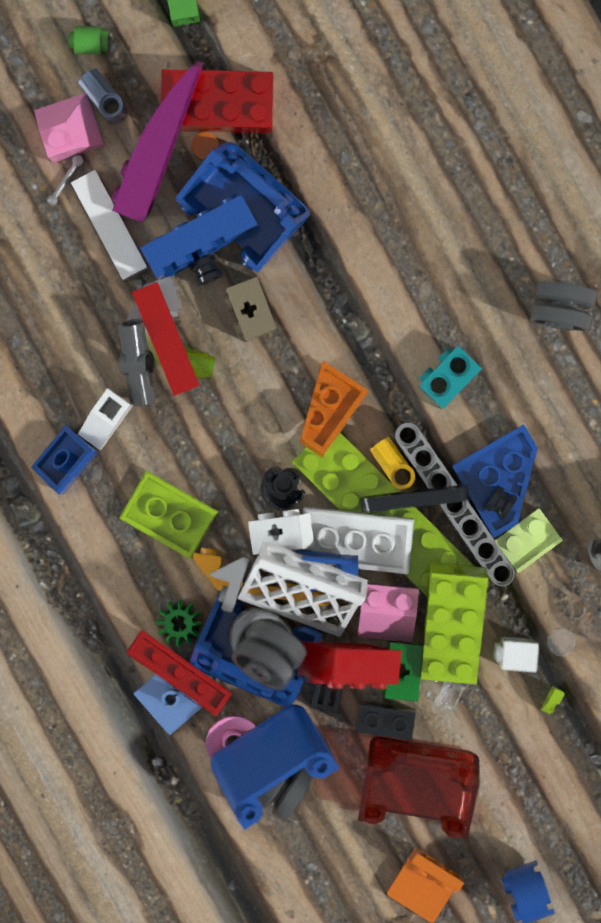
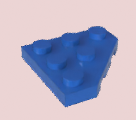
M524 424L451 466L461 484L468 485L470 499L493 538L516 526L520 518L523 500L538 450ZM498 485L504 488V492L508 495L513 494L518 497L504 520L498 518L497 513L484 509L487 500Z

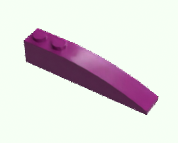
M196 62L186 72L155 111L143 131L130 161L126 160L123 164L120 175L124 178L121 186L117 185L111 200L115 202L112 211L144 223L149 218L200 76L203 62Z

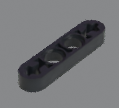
M468 485L386 493L360 498L362 512H376L470 500Z

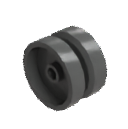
M538 281L534 296L538 300L550 304L534 305L530 321L560 330L591 331L593 316L577 308L589 309L594 307L598 292L587 287L568 283Z
M263 620L253 621L246 632V640L239 643L233 652L232 659L242 672L259 684L275 690H284L293 676L292 670L298 669L305 658V648L298 639L278 625Z
M304 767L257 798L262 808H265L277 796L278 798L272 807V815L285 822L301 803L314 777Z

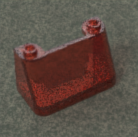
M383 736L372 738L367 754L357 821L377 824L384 821L386 812L439 820L441 829L446 835L453 838L468 839L480 785L479 757L475 753L464 749Z

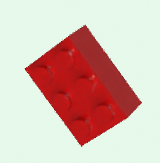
M301 641L306 655L298 667V675L308 677L309 683L325 684L326 682V687L343 688V684H348V687L364 689L365 685L370 684L371 688L386 689L387 684H398L401 650L367 643Z

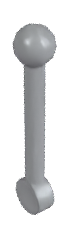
M80 155L73 157L72 166L53 195L48 196L47 202L49 205L57 204V197L76 168L83 165L84 160Z

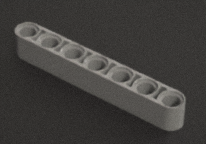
M404 423L396 429L394 433L396 443L427 489L434 488L431 484V479L437 473L445 477L446 484L444 487L457 485L416 425ZM403 428H410L415 433L414 440L409 444L402 442L400 439V432ZM421 450L428 452L430 455V462L424 467L419 466L415 461L416 454ZM462 501L461 508L457 512H450L447 508V503L438 504L480 567L487 568L489 580L498 586L509 585L514 579V569L470 503ZM469 519L474 520L477 525L476 532L472 535H466L462 530L463 523ZM484 542H488L492 546V553L487 558H482L478 554V548ZM498 566H505L508 570L507 577L502 581H498L494 577V570Z

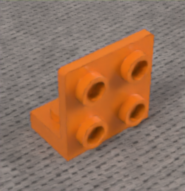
M415 847L389 887L387 895L430 923H434L453 891L455 890L459 893L464 885V880L461 875Z

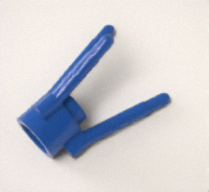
M307 549L294 550L297 554L305 555L302 556L303 561L335 564V568L358 576V555H340ZM310 589V591L314 592L317 591V589Z

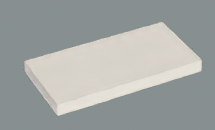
M306 506L303 508V514L310 513L314 546L304 548V550L340 555H358V569L399 574L410 573L414 518ZM324 563L329 566H335V564Z

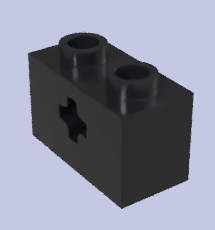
M359 701L356 732L412 740L416 712L413 708Z

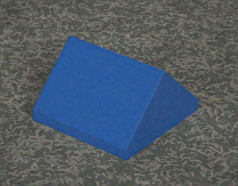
M65 425L31 468L56 493L62 495L68 491L99 451Z

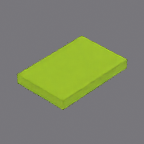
M146 470L119 519L187 558L192 559L218 511Z

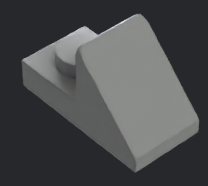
M244 556L209 574V576L230 582L228 587L223 585L218 599L219 602L223 603L222 610L233 612L250 559L249 557Z

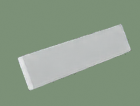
M96 170L71 182L122 280L125 281L147 269L148 267L119 213L112 211L114 204Z

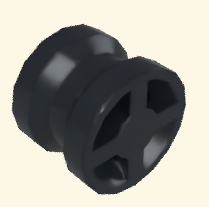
M214 254L203 257L189 265L191 271L195 272L197 276L196 283L198 286L205 285L223 276L221 270L216 268Z
M498 485L487 500L484 509L497 513L498 518L504 520L518 497L513 494L508 495L504 492V488Z

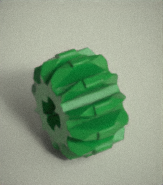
M183 599L178 600L177 608H175L172 601H169L167 606L170 612L163 608L159 610V613L166 617V619L160 618L156 620V624L165 625V628L160 629L158 634L163 635L166 632L170 634L165 640L166 643L169 644L173 637H176V646H181L182 637H184L186 643L191 644L192 638L189 633L196 637H199L201 634L199 630L193 627L203 626V621L194 620L195 617L201 614V611L190 612L194 606L193 602H190L185 609L183 608ZM175 616L177 619L180 616L185 618L184 624L187 625L185 629H183V626L180 629L174 627L176 622L173 618Z

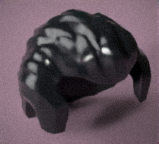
M279 466L271 467L265 472L260 492L269 507L278 511H286L294 508L301 502L305 496V491L297 489L300 477L298 471L294 468L282 470Z

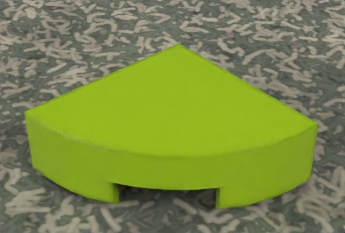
M552 685L540 710L549 715L552 714L556 704L561 703L565 695L564 692Z

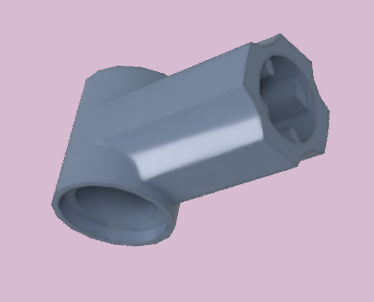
M97 68L88 71L81 77L78 85L106 120L111 123H119L126 118L127 106ZM111 103H119L117 112L114 114L107 113V107Z

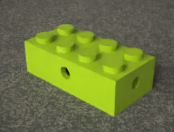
M431 563L423 636L421 680L477 685L488 586L487 568Z

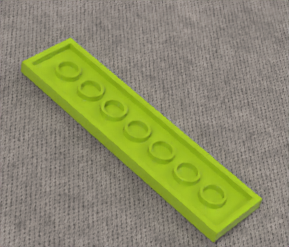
M341 433L323 458L306 447L292 461L339 510L414 518L410 573L404 575L427 597L431 563L475 567L416 507L362 512L361 497L400 491Z

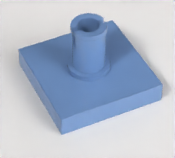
M154 675L134 693L137 699L169 735L202 708L157 675Z

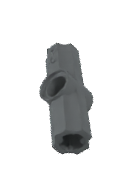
M140 319L123 321L118 324L122 347L119 357V369L122 375H126L130 404H133V406L152 404L155 401L151 374L154 371L155 360L152 351L148 350L144 321H140Z

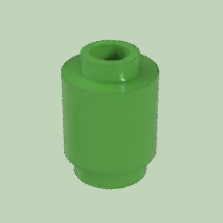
M74 26V31H69V48H74V54L101 55L102 52H108L109 31L102 29L101 26Z

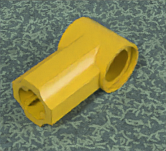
M389 436L369 449L397 489L407 490L411 488L415 482V473ZM399 470H406L410 473L411 479L408 484L400 485L395 481V474Z

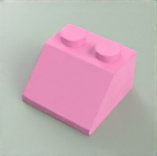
M367 583L366 599L362 606H360L357 637L412 643L419 589L409 586Z

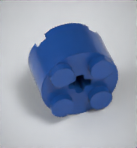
M536 860L505 871L506 876L501 877L506 894H513L515 904H512L511 908L516 922L522 920L523 923H531L555 915L554 909L548 910L547 904L551 903V899L541 871H534V867L538 866Z

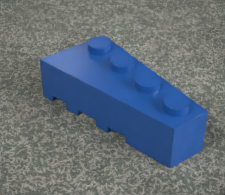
M233 194L222 200L221 206L213 210L208 208L197 215L198 218L190 222L181 223L173 231L164 236L161 235L141 247L155 276L159 279L172 277L187 269L191 263L215 253L259 228L260 225L242 195L237 197L236 194Z

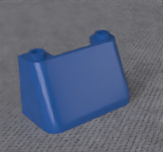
M226 142L210 152L176 196L175 200L180 204V208L185 213L198 215L208 208L213 210L221 206V201L233 194H236L237 197L242 195L260 227L235 242L243 248L240 253L242 263L248 269L255 270L258 273L310 216V211L304 203L242 148L232 142Z
M220 591L195 646L190 664L209 676L284 707L292 705L305 679L304 676L298 675V669L292 671L293 676L284 690H275L251 679L234 663L232 659L233 651L228 641V631L233 619L243 610L244 605L237 599L232 613L222 610L223 603L218 601ZM306 624L295 627L293 631L290 630L300 643L301 641L320 642L322 634L318 633L314 627Z
M297 704L287 706L216 752L211 759L212 771L237 821L244 830L257 823L263 814V808L257 797L305 767L307 772L317 779L325 778L340 769L327 740L306 709Z

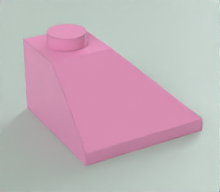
M86 93L34 110L47 156L52 163L105 146Z

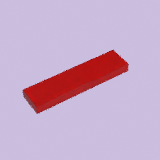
M156 282L133 291L132 295L173 395L177 396L199 387V381L159 283Z
M143 630L139 632L125 652L215 717L218 716L233 694Z

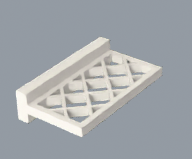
M263 541L259 549V555L243 583L237 599L340 637L358 605L362 606L366 599L368 580L343 572L324 563L303 561V555ZM261 568L272 572L274 575L262 578L258 570ZM290 579L300 583V585L287 587L284 580ZM278 582L282 588L269 592L266 584ZM260 586L263 594L256 596L247 591L248 589ZM310 589H317L326 594L313 597ZM304 591L308 599L295 602L292 594ZM286 596L289 604L280 605L275 603L274 599ZM341 598L351 602V604L339 607L336 599ZM330 601L333 609L321 611L318 604ZM312 606L315 613L307 615L301 613L300 608ZM337 615L340 623L336 626L328 623L325 618Z

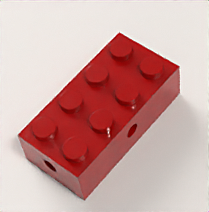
M162 69L161 103L188 70ZM201 70L180 131L273 134V72Z

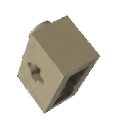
M257 277L226 288L228 295L223 298L228 311H235L238 321L233 324L239 338L244 337L246 342L277 331ZM250 304L252 308H257V310L253 311L254 317L249 318L247 314L242 315V312L245 311L244 305Z

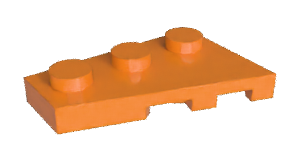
M322 361L299 443L323 458L367 396L369 390L325 361Z

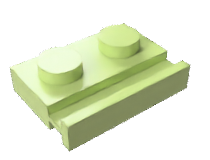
M537 508L518 522L516 526L495 539V542L517 573H520L563 541L540 508Z

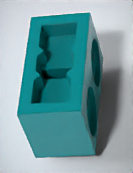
M459 346L454 350L448 347L438 358L441 361L440 365L435 370L429 367L419 377L422 383L418 388L441 410L482 370ZM458 358L464 362L465 369L462 373L456 374L451 370L450 362L452 359ZM435 378L442 379L446 384L445 391L441 394L434 393L431 389V382Z

